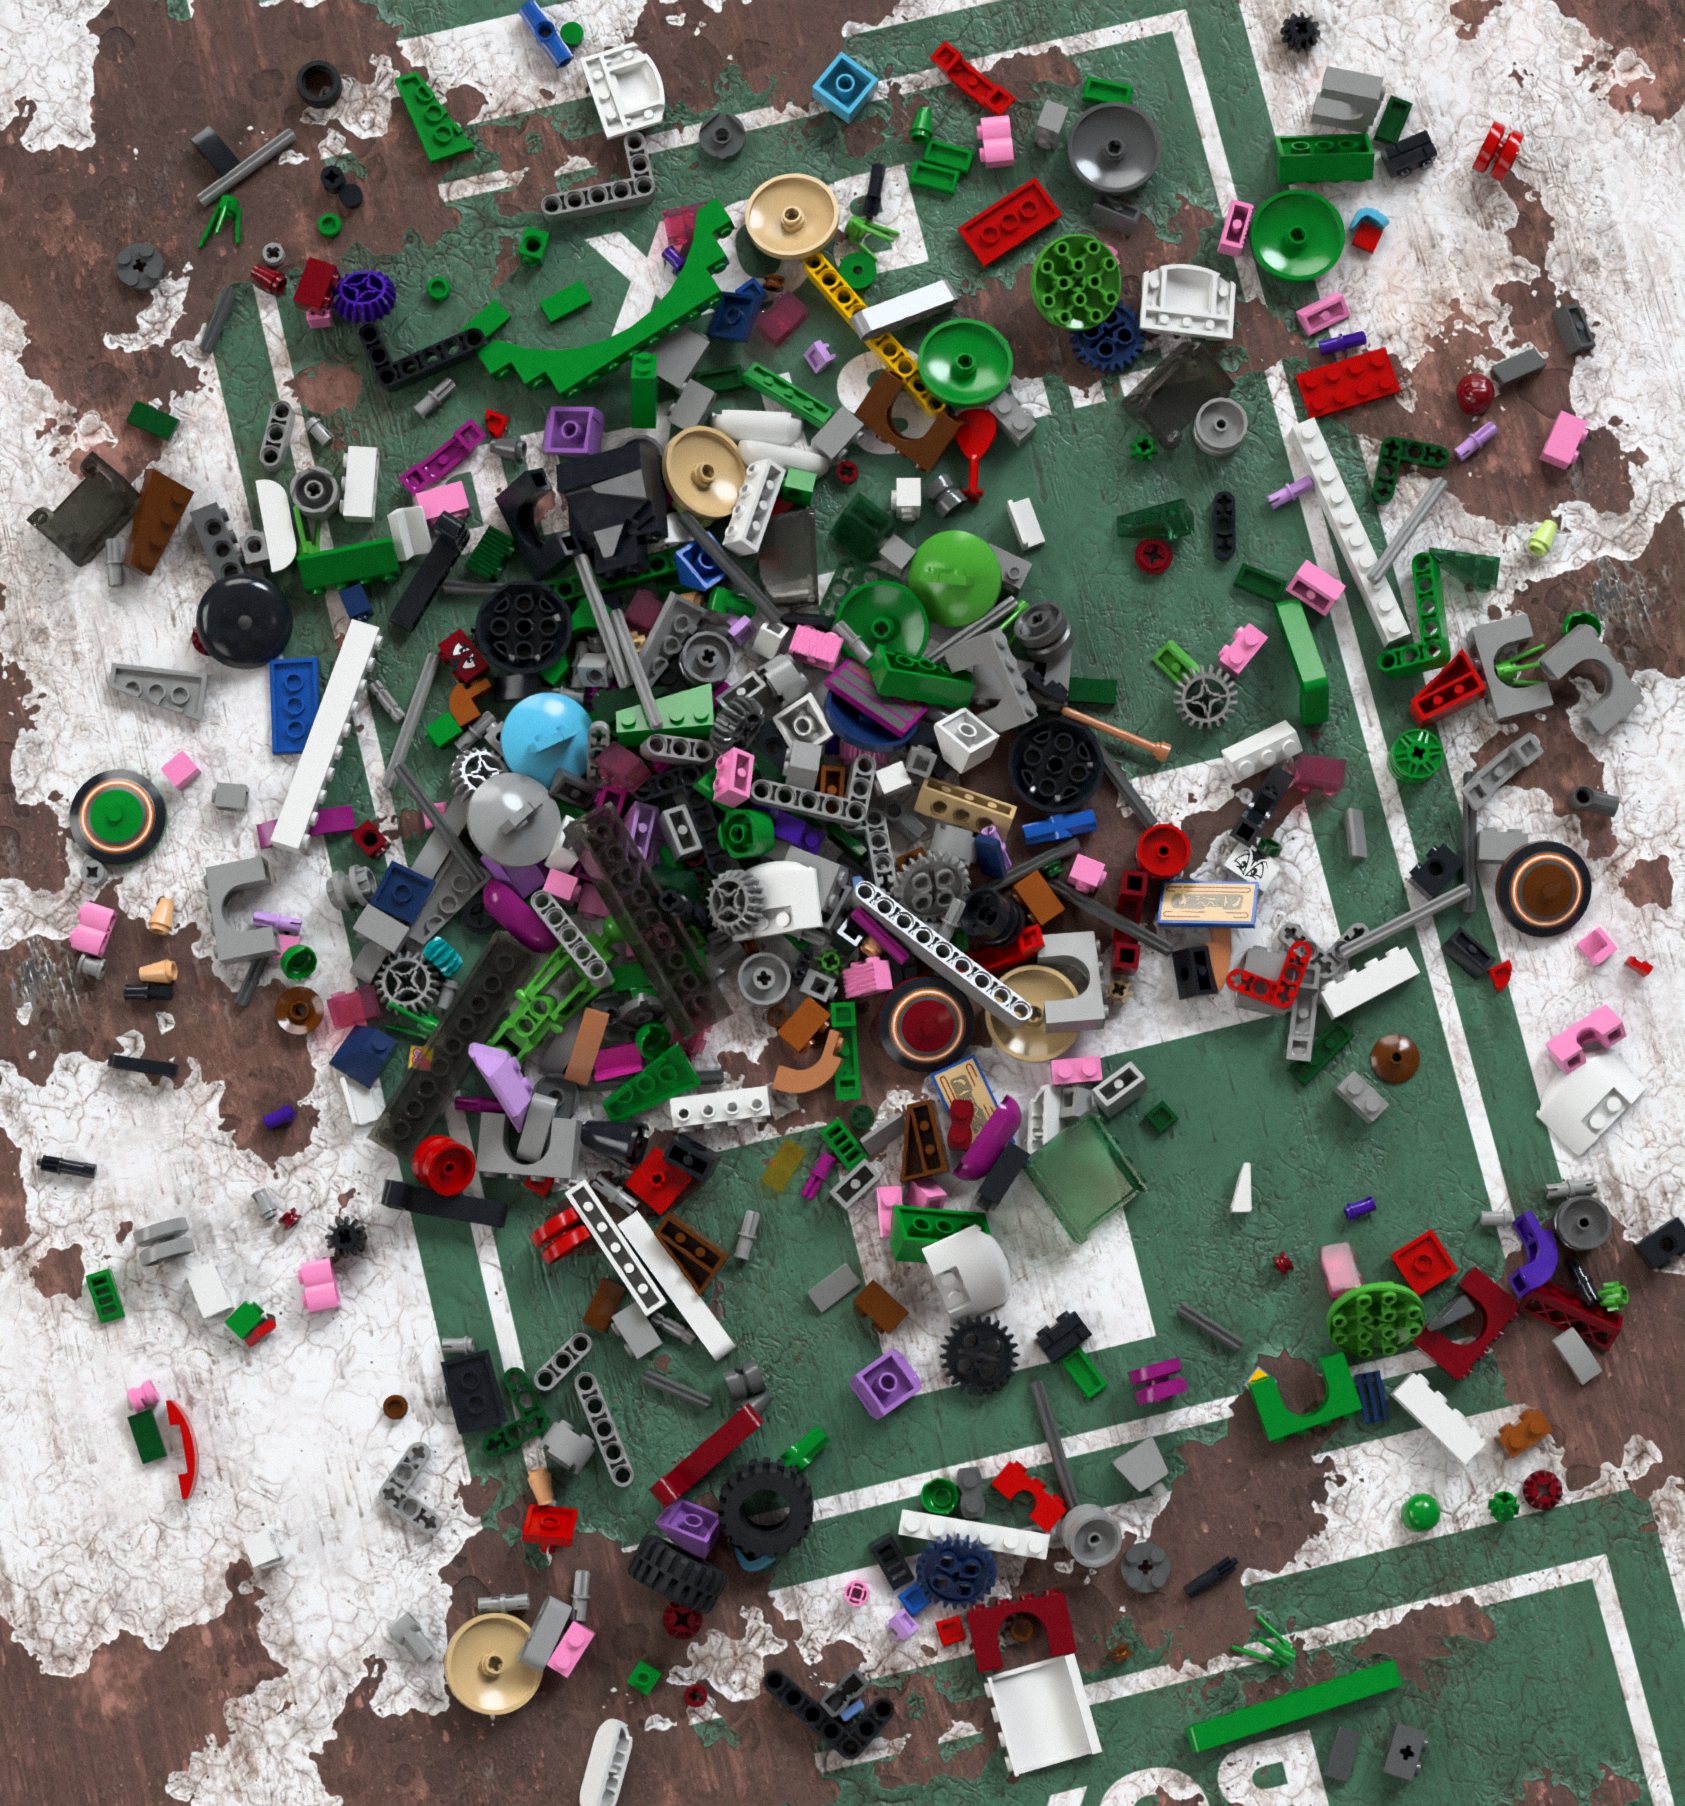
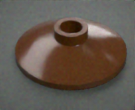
M303 986L292 987L283 992L275 1006L277 1022L285 1031L294 1035H304L312 1032L319 1026L324 1015V1005L320 996L312 989ZM300 1007L305 1009V1013L302 1016L297 1015V1009Z
M1391 1034L1381 1038L1374 1045L1371 1052L1373 1070L1381 1079L1387 1082L1400 1083L1406 1081L1415 1074L1419 1066L1420 1057L1416 1045L1409 1038L1402 1035ZM1394 1053L1400 1055L1401 1060L1399 1062H1395L1392 1059Z

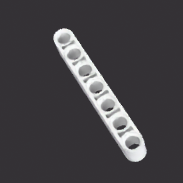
M636 1210L617 1224L715 1361H719L736 1348L735 1344L701 1297L697 1295L693 1286L684 1277L680 1268L666 1252L640 1213Z

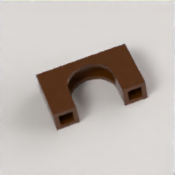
M890 367L883 369L854 413V416L864 424L863 429H870L876 433V438L879 441L894 446L897 454L904 458L909 457L914 461V466L919 470L930 472L936 468L966 423L946 409L940 412L923 437L909 438L904 436L896 429L893 423L892 408L908 380Z

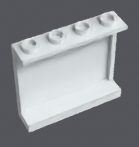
M1074 1653L1060 1655L987 1676L988 1683H984L985 1691L988 1698H993L995 1707L991 1708L992 1716L995 1723H1000L1002 1732H998L1001 1747H1007L1009 1756L1004 1757L1008 1772H1014L1015 1777L1021 1773L1066 1760L1102 1752Z

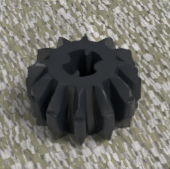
M1303 11L1300 12L1299 17L1295 13L1291 14L1290 19L1284 20V27L1280 30V34L1284 35L1281 40L1282 43H1289L1288 50L1296 47L1297 53H1300L1301 48L1308 52L1311 48L1310 45L1316 46L1318 42L1316 38L1320 37L1321 33L1317 29L1319 23L1312 22V15H1309L1307 18L1304 17Z
M348 1216L344 1217V1224L338 1218L335 1219L337 1228L331 1225L328 1226V1229L333 1231V1235H325V1239L333 1240V1242L327 1245V1248L333 1249L336 1247L334 1251L335 1256L340 1255L343 1250V1258L346 1259L349 1257V1250L353 1256H357L358 1252L355 1248L358 1247L363 1250L365 1248L363 1244L359 1243L360 1240L368 1239V1236L359 1234L366 1229L365 1226L356 1228L359 1220L354 1219L350 1224ZM347 1231H350L351 1241H345V1244H343L342 1233L347 1234Z

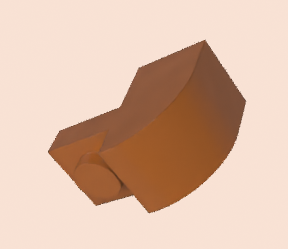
M487 678L475 680L469 685L470 688L467 690L462 683H459L450 695V710L463 731L468 728V725L472 726L481 717L474 702L494 691Z

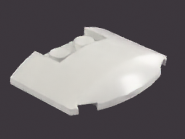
M634 42L580 59L607 140L661 124L663 120L665 94L660 74L648 54H643L637 49L638 45Z
M1171 264L1160 266L1159 269L1150 273L1148 270L1143 273L1139 329L1158 335L1166 333L1206 338L1208 341L1232 340L1236 284L1232 281L1229 284L1219 277L1220 273L1195 265Z
M774 861L759 864L745 870L753 874V877L759 879V885L764 887L761 894L766 896L763 899V904L766 908L761 910L764 917L758 918L759 925L753 926V931L746 932L743 935H732L734 943L823 927L815 868L810 866L808 868L797 862ZM736 884L732 889H737L739 885ZM734 916L732 920H737L739 916Z
M1604 1047L1585 1052L1586 1063L1568 1075H1565L1560 1069L1545 1088L1541 1096L1540 1111L1537 1110L1536 1117L1578 1157L1598 1139L1646 1088Z
M976 1224L922 1248L954 1326L958 1325L957 1321H966L968 1316L973 1318L1008 1302L1011 1280L1006 1257L996 1240L990 1234L987 1235L980 1231L981 1227Z

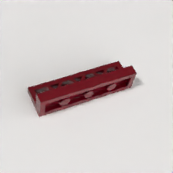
M1548 1281L1530 1295L1523 1297L1520 1303L1521 1306L1518 1308V1310L1561 1330L1566 1331L1573 1327L1583 1340L1609 1351L1620 1333L1623 1322L1622 1315L1614 1311L1608 1312L1607 1308L1593 1303V1307L1588 1308L1583 1297ZM1530 1298L1541 1302L1542 1307L1533 1308L1527 1305ZM1559 1310L1563 1312L1565 1317L1557 1319L1551 1315L1550 1311ZM1583 1321L1588 1328L1579 1329L1574 1326L1573 1322ZM1604 1331L1611 1335L1605 1341L1598 1338L1595 1332Z

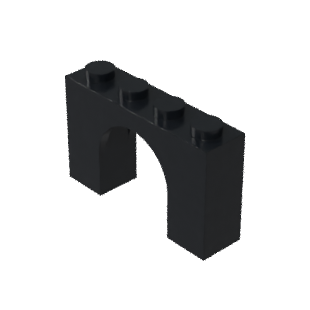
M543 468L524 471L495 498L534 581L537 582L554 578L574 560L575 556L584 552L574 531L555 534L549 541L545 542L536 530L534 523L535 507L553 489Z
M1009 1141L975 1194L976 1205L986 1212L989 1209L995 1211L1031 1154Z

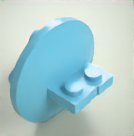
M539 693L529 696L512 708L503 723L500 744L504 760L512 773L529 776L541 783L546 789H550L558 767L581 777L587 771L588 732L592 721L582 706L567 696L557 693Z

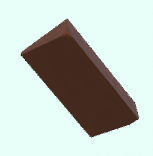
M602 1278L582 1323L605 1333L626 1288L606 1278Z

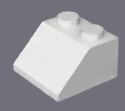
M808 693L772 717L790 749H792L793 740L823 746L835 735L812 693Z
M965 707L935 723L933 727L943 759L960 774L991 757L1000 737Z

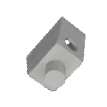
M1152 1436L1111 1462L1139 1493L1149 1488L1155 1499H1158L1168 1492L1160 1479L1169 1474Z

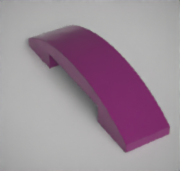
M472 419L456 430L451 439L419 465L416 463L398 478L414 497L416 493L425 491L455 469L487 438V435Z
M352 806L317 810V813H319L318 821L315 827L311 826L308 835L315 837L329 833L333 835L356 830ZM278 819L256 825L261 849L274 847L271 837Z

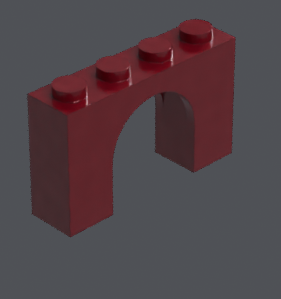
M1123 870L1119 878L1116 912L1140 925L1142 904L1146 897L1148 872ZM1115 927L1109 974L1134 976L1139 966L1141 945H1138V940Z
M1475 1266L1468 1270L1456 1287L1464 1294H1467L1481 1309L1484 1323L1478 1338L1467 1345L1456 1344L1448 1340L1438 1330L1428 1331L1427 1326L1429 1323H1425L1422 1332L1410 1342L1454 1381H1459L1461 1378L1465 1380L1473 1371V1368L1470 1366L1476 1359L1481 1361L1489 1351L1486 1348L1492 1340L1496 1342L1504 1333L1502 1327L1507 1321L1512 1323L1520 1313L1517 1309L1521 1304Z
M1058 1588L1043 1590L1044 1595L1034 1597L1033 1593L1019 1595L1018 1601L1010 1602L1009 1598L995 1600L994 1606L985 1607V1603L971 1605V1610L966 1611L978 1672L1003 1667L998 1644V1631L1002 1622L1008 1616L1017 1612L1034 1614L1042 1621L1052 1657L1077 1652L1064 1592H1058Z

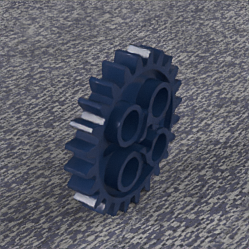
M1123 300L1118 305L1116 304L1114 310L1109 315L1115 319L1114 323L1109 324L1103 321L1099 325L1087 329L1094 330L1097 334L1095 337H1088L1085 334L1087 330H1069V334L1074 335L1070 337L1069 343L1075 344L1071 351H1079L1076 359L1081 360L1084 358V367L1092 364L1093 372L1097 367H1100L1101 374H1104L1106 368H1109L1110 373L1113 374L1115 367L1122 372L1124 369L1123 364L1131 367V359L1137 361L1139 358L1136 352H1143L1144 347L1140 344H1145L1146 338L1142 337V335L1146 331L1139 329L1140 319L1136 320L1139 312L1131 313V304L1126 308L1122 307ZM1124 323V326L1116 329L1118 325ZM1104 333H1105L1106 335H1109V334L1112 333L1111 339H1110V337H1108V336L1103 339ZM1126 334L1130 340L1123 342L1119 340L1118 336ZM1099 342V344L1095 348L1090 347L1091 345H1094ZM1108 348L1111 354L1104 356L1099 350Z
M957 1533L955 1539H951V1536L946 1534L945 1541L938 1536L936 1545L928 1542V1549H922L921 1556H918V1565H916V1581L921 1583V1591L927 1590L926 1598L934 1596V1604L941 1600L943 1601V1608H946L951 1603L953 1610H956L957 1604H961L963 1609H966L968 1602L972 1606L976 1605V1599L983 1602L985 1594H991V1587H995L994 1578L997 1577V1570H995L996 1561L992 1560V1552L986 1553V1545L978 1547L979 1539L971 1543L969 1542V1535L962 1540L960 1539V1534ZM950 1556L952 1559H945L944 1557ZM973 1563L976 1566H969L967 1564ZM937 1577H943L945 1579L939 1580L937 1579ZM961 1584H967L969 1586L963 1587L961 1586Z

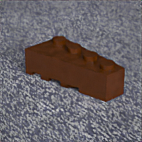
M153 468L145 469L144 482L142 489H140L138 507L134 514L132 532L129 535L122 564L142 576L152 575L194 494V491Z

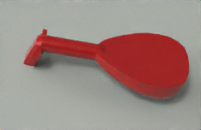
M969 409L962 411L957 416L966 424L957 435L956 440L964 455L970 460L968 489H962V493L972 503H979L984 493L983 489H978L979 460L988 452L994 442L997 433V421L988 410Z

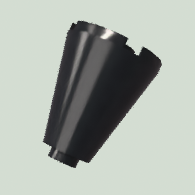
M588 1120L585 1124H582L581 1143L622 1167L635 1171L637 1168L634 1165L636 1163L641 1164L646 1153L649 1138L644 1136L645 1131H649V1127L642 1122Z

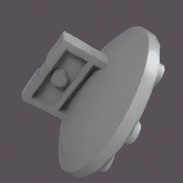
M502 773L487 779L474 791L467 807V827L475 846L489 860L508 868H526L541 862L550 854L561 827L560 812L553 796L549 794V791L541 783L523 774Z

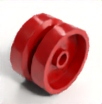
M1494 121L1472 169L1484 173L1490 162L1493 161L1495 164L1490 172L1491 177L1502 182L1520 149L1518 148L1524 134L1512 130L1508 134L1506 141L1503 142L1501 139L1506 130L1505 126Z
M1169 824L1154 825L1147 829L1138 841L1135 850L1136 864L1141 872H1148L1149 879L1156 881L1171 880L1178 876L1187 865L1191 854L1190 842L1185 833L1176 826ZM1159 849L1161 851L1165 849L1167 851V854L1161 855L1159 853Z
M441 1134L430 1136L422 1141L416 1148L412 1158V1170L415 1178L426 1187L441 1195H456L465 1190L475 1174L476 1161L473 1153L461 1143Z
M574 1207L553 1217L529 1236L535 1247H543L551 1242L541 1254L548 1266L560 1259L566 1258L592 1237L586 1225H580L570 1230L580 1220V1216Z

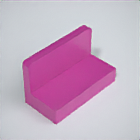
M635 1041L599 1049L594 1063L595 1081L642 1071L645 1062L643 1056L637 1050Z

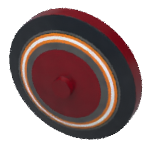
M918 975L897 984L884 998L877 1018L878 1036L887 1054L902 1067L916 1072H934L955 1063L969 1047L975 1029L974 1012L967 996L947 979L935 975Z

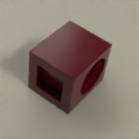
M369 819L350 834L371 860L375 857L377 859L388 851L387 846L390 843ZM369 836H376L378 841L376 845L368 847L366 846V839Z

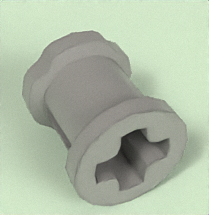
M82 953L77 964V973L90 974L95 976L97 980H102L107 969L108 960H98L89 957L87 953Z

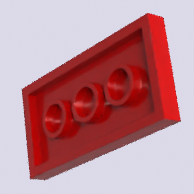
M1034 177L960 226L957 231L983 268H986L1060 219L1062 214L1036 177Z
M1386 347L1295 375V380L1309 419L1328 416L1398 394L1401 391Z

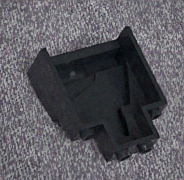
M641 442L556 465L557 491L564 495L568 502L569 531H574L584 551L582 554H586L589 561H595V574L607 582H615L621 577L638 576L640 572L648 571V544H656L660 540L668 538L662 456Z

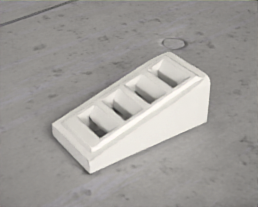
M1250 1163L1242 1164L1230 1213H1249L1252 1211Z

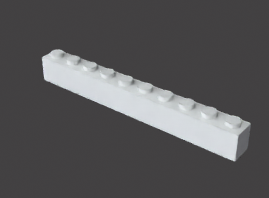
M1315 418L1292 426L1289 436L1307 476H1310L1314 483L1313 489L1384 648L1406 640L1411 632L1385 575L1376 585L1367 579V575L1378 559Z
M354 619L351 620L272 834L271 842L274 847L301 855L303 848L307 849L311 835L308 834L311 826L315 827L319 817L317 809L319 804H323L326 799L327 791L325 787L327 782H331L334 777L335 768L333 766L335 760L341 758L343 738L349 736L351 730L350 719L352 715L355 716L359 708L358 697L360 693L364 694L366 690L367 680L365 678L368 671L372 672L375 665V658H373L375 651L380 650L383 643V636H381L379 627Z

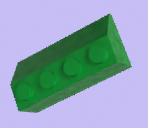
M1368 133L1274 136L1276 174L1279 183L1290 185L1296 182L1316 184L1319 181L1340 183L1348 180L1355 182L1373 180L1375 153Z
M391 537L296 556L305 590L308 595L312 594V596H322L326 594V591L335 589L337 592H340L361 583L362 587L373 585L374 581L383 580V582H391L396 580L398 576H402L400 562L398 561Z
M893 1205L890 1246L894 1260L928 1264L922 1248L975 1224L981 1227L980 1231L991 1235L985 1213Z

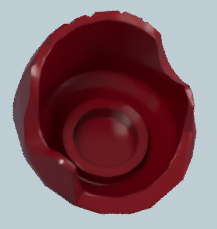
M1471 373L1463 377L1456 387L1459 407L1464 413L1472 416L1485 413L1490 408L1495 396L1492 382L1482 374Z

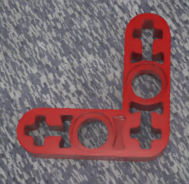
M1297 941L1291 945L1277 982L1237 968L1229 972L1226 977V984L1234 992L1279 1009H1286L1295 1000L1311 957V947L1305 941ZM1300 946L1303 947V952L1306 953V956L1302 955L1298 964H1303L1302 968L1297 964L1288 963L1289 959L1292 962L1295 961L1297 953L1294 952V949H1298ZM1289 968H1293L1298 972V979L1294 982L1288 981L1285 978V971ZM1237 974H1240L1241 980L1245 982L1252 978L1253 981L1249 985V992L1244 990L1247 986L1240 983L1238 986H1234L1231 976L1235 977ZM1257 982H1262L1266 985L1267 992L1265 995L1260 996L1254 992L1253 988ZM1281 982L1286 986L1295 987L1294 991L1291 988L1288 989L1286 997L1290 998V1000L1285 1001L1283 1004L1280 1003V998L1277 997V994H1282L1285 986H1280Z

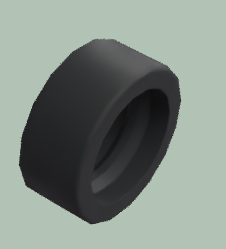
M322 60L310 61L303 65L297 74V90L302 100L309 106L326 108L334 104L341 96V77L335 66L329 62ZM324 72L331 76L333 87L329 93L323 96H313L308 93L305 85L306 80L314 73Z

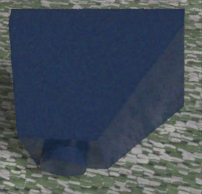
M355 1024L329 1062V1065L371 1089L396 1053L397 1041L378 1029Z

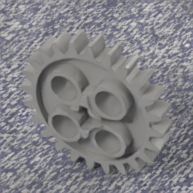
M928 850L926 857L918 853V860L915 861L909 858L911 863L909 866L902 864L904 872H896L899 880L893 881L895 886L892 889V893L895 896L893 898L894 901L919 919L921 917L923 923L928 918H931L934 923L936 916L945 918L944 913L948 911L953 898L966 901L964 894L970 893L967 885L971 884V881L968 878L969 873L964 863L959 861L956 855L951 857L948 851L942 855L941 851L937 850L935 855H932L930 850ZM930 870H931L930 876H931L933 882H931V879H930V877H929V871H930Z

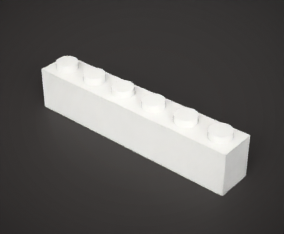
M584 1179L565 1192V1195L644 1314L649 1317L667 1305L668 1302L588 1182Z
M905 1509L901 1511L899 1535L934 1541L939 1536L945 1541L946 1534H949L951 1539H955L956 1534L959 1533L962 1540L969 1535V1542L971 1543L979 1539L978 1547L986 1545L987 1550L1045 1560L1047 1557L1049 1534Z

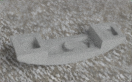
M1532 733L1524 735L1481 768L1460 791L1471 808L1476 811L1493 797L1492 793L1522 767L1530 765L1544 750Z
M1296 963L1301 968L1303 967V964ZM1307 965L1292 1004L1286 1060L1311 1062L1319 994L1320 965ZM1296 970L1294 981L1298 979V972Z
M586 1004L564 1023L563 1032L555 1037L541 1060L539 1066L550 1074H563L566 1070Z

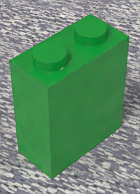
M646 352L633 354L631 370L632 428L656 429L658 412L657 354Z

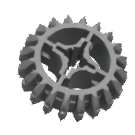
M1201 664L1199 665L1200 672L1196 673L1195 669L1191 667L1190 672L1192 676L1189 677L1186 673L1182 674V677L1186 680L1185 683L1177 680L1176 684L1182 689L1173 690V694L1180 696L1173 699V703L1181 704L1176 708L1177 713L1185 711L1181 716L1183 721L1191 717L1189 726H1193L1198 721V729H1202L1203 722H1207L1208 729H1212L1211 722L1215 721L1219 727L1221 726L1219 718L1222 717L1225 721L1229 720L1226 711L1234 714L1235 709L1229 705L1238 704L1237 699L1231 698L1238 695V690H1230V688L1236 685L1235 681L1226 682L1230 678V674L1226 673L1221 677L1222 668L1219 667L1213 673V665L1210 664L1208 671H1204V666ZM1207 678L1219 682L1224 690L1210 689L1207 684ZM1200 680L1199 690L1186 696L1191 684ZM1203 686H1205L1208 695L1212 694V697L1208 698V708H1206L1203 698L1199 700V697L1203 696ZM1221 698H1225L1222 707L1212 714V704L1215 701L1221 700ZM1186 703L1201 705L1204 715L1193 712Z
M475 746L471 751L467 749L462 755L457 756L451 766L449 779L452 780L450 787L456 788L454 791L455 795L462 796L461 802L466 800L469 802L474 791L487 779L502 773H512L508 769L506 762L502 761L501 755L497 757L494 755V750L489 753L485 747L479 751ZM472 766L473 770L471 773L466 774L465 769Z
M739 869L728 870L725 873L718 874V879L712 880L714 887L707 888L710 896L705 898L709 901V905L705 908L710 910L708 918L713 920L712 925L718 927V931L734 936L735 934L743 935L746 932L753 931V926L759 925L758 918L764 917L761 913V910L766 908L763 904V899L766 896L761 894L764 887L759 885L760 880L753 877V874ZM738 884L739 887L733 890L732 888ZM738 915L739 918L733 921L732 918Z
M410 951L406 952L405 958H403L400 952L397 955V960H394L391 956L388 957V961L391 964L387 966L385 963H382L381 967L385 971H379L376 974L382 979L375 981L377 987H382L376 991L377 996H382L379 1000L380 1003L383 1005L390 1001L409 1012L412 1010L415 1015H419V1007L427 1011L428 1008L425 1004L427 1002L432 1005L435 1003L431 996H439V992L434 988L441 986L440 981L435 980L440 977L439 972L434 971L435 965L433 963L429 964L426 957L421 959V954L418 952L413 958ZM415 966L414 969L411 968L407 973L398 971L403 967ZM423 971L426 975L424 991L418 986L421 978L420 974ZM392 977L397 981V987L394 990L396 993L393 997L389 988ZM401 979L411 981L415 989L411 986L409 988L406 986L405 988ZM411 994L418 996V998L412 1001H400ZM388 1005L386 1006V1009L388 1011L393 1010V1008L389 1007ZM394 1010V1013H395L396 1015H400V1014H401L400 1012Z

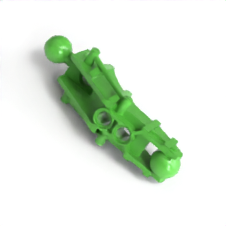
M613 912L604 920L601 937L595 932L585 936L606 965L619 956V953L611 946L615 942L626 941L631 936L633 922L628 915L622 912ZM561 944L525 990L518 989L514 993V996L521 1003L509 1018L501 1024L500 1029L485 1044L490 1047L506 1050L511 1057H514L511 1048L500 1044L507 1036L521 1049L516 1056L521 1067L526 1062L525 1059L528 1055L542 1045L544 1042L542 1039L550 1030L557 1035L561 1034L564 1029L561 1025L603 989L595 987L571 956L567 952H562L564 948ZM590 953L584 954L581 959H585ZM553 964V970L540 983L536 984L545 971ZM571 967L583 980L558 1006L556 998L546 992ZM603 970L598 971L595 977L601 975ZM613 976L612 981L608 986H612L616 982V979ZM585 992H589L575 1007L572 1006ZM540 1001L546 1004V1012L540 1008ZM526 1019L531 1021L532 1029L527 1028L525 1024Z

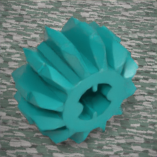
M436 936L433 940H430L422 950L423 956L430 963H433L436 970L445 977L450 978L463 965V960L459 954L441 937Z

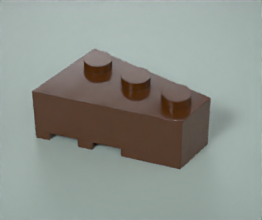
M929 1099L907 1104L900 1182L906 1183L951 1172L935 1100Z
M672 1211L665 1216L654 1232L656 1238L669 1256L673 1258L699 1297L704 1294L731 1255Z

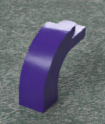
M756 804L750 805L749 809H760L772 816L774 838L817 855L826 833L808 825L807 822L777 809Z
M1531 1210L1523 1213L1512 1222L1527 1252L1526 1265L1518 1268L1507 1277L1518 1299L1530 1295L1547 1282L1556 1269L1558 1259L1557 1245L1551 1229L1542 1231L1538 1220L1534 1217Z

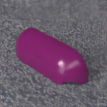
M490 879L483 890L485 909L518 942L532 953H552L559 947V941L539 916L508 886L496 879Z
M1006 1094L952 1175L964 1181H975L988 1174L1020 1127L1022 1119L1021 1109L1014 1098Z

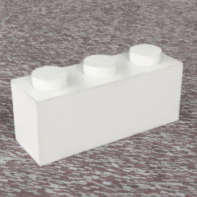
M348 446V453H344L343 466L347 470L346 476H342L341 489L345 491L344 500H340L339 511L347 522L374 523L380 459V453L376 447Z
M1284 720L1221 752L1228 771L1239 782L1302 752L1303 749L1296 730Z

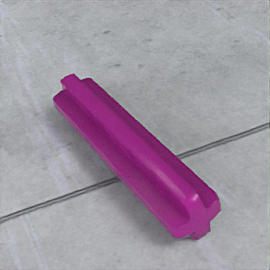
M857 907L851 913V918L899 964H903L909 958L910 953L862 907Z

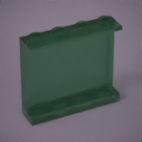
M1086 1111L1031 1154L1022 1167L1073 1242L1080 1245L1089 1239L1087 1237L1088 1233L1140 1192H1149L1145 1185L1147 1181L1139 1171L1136 1172L1134 1170L1131 1157L1119 1148L1120 1142L1112 1132L1109 1133L1105 1128L1106 1121L1099 1113Z

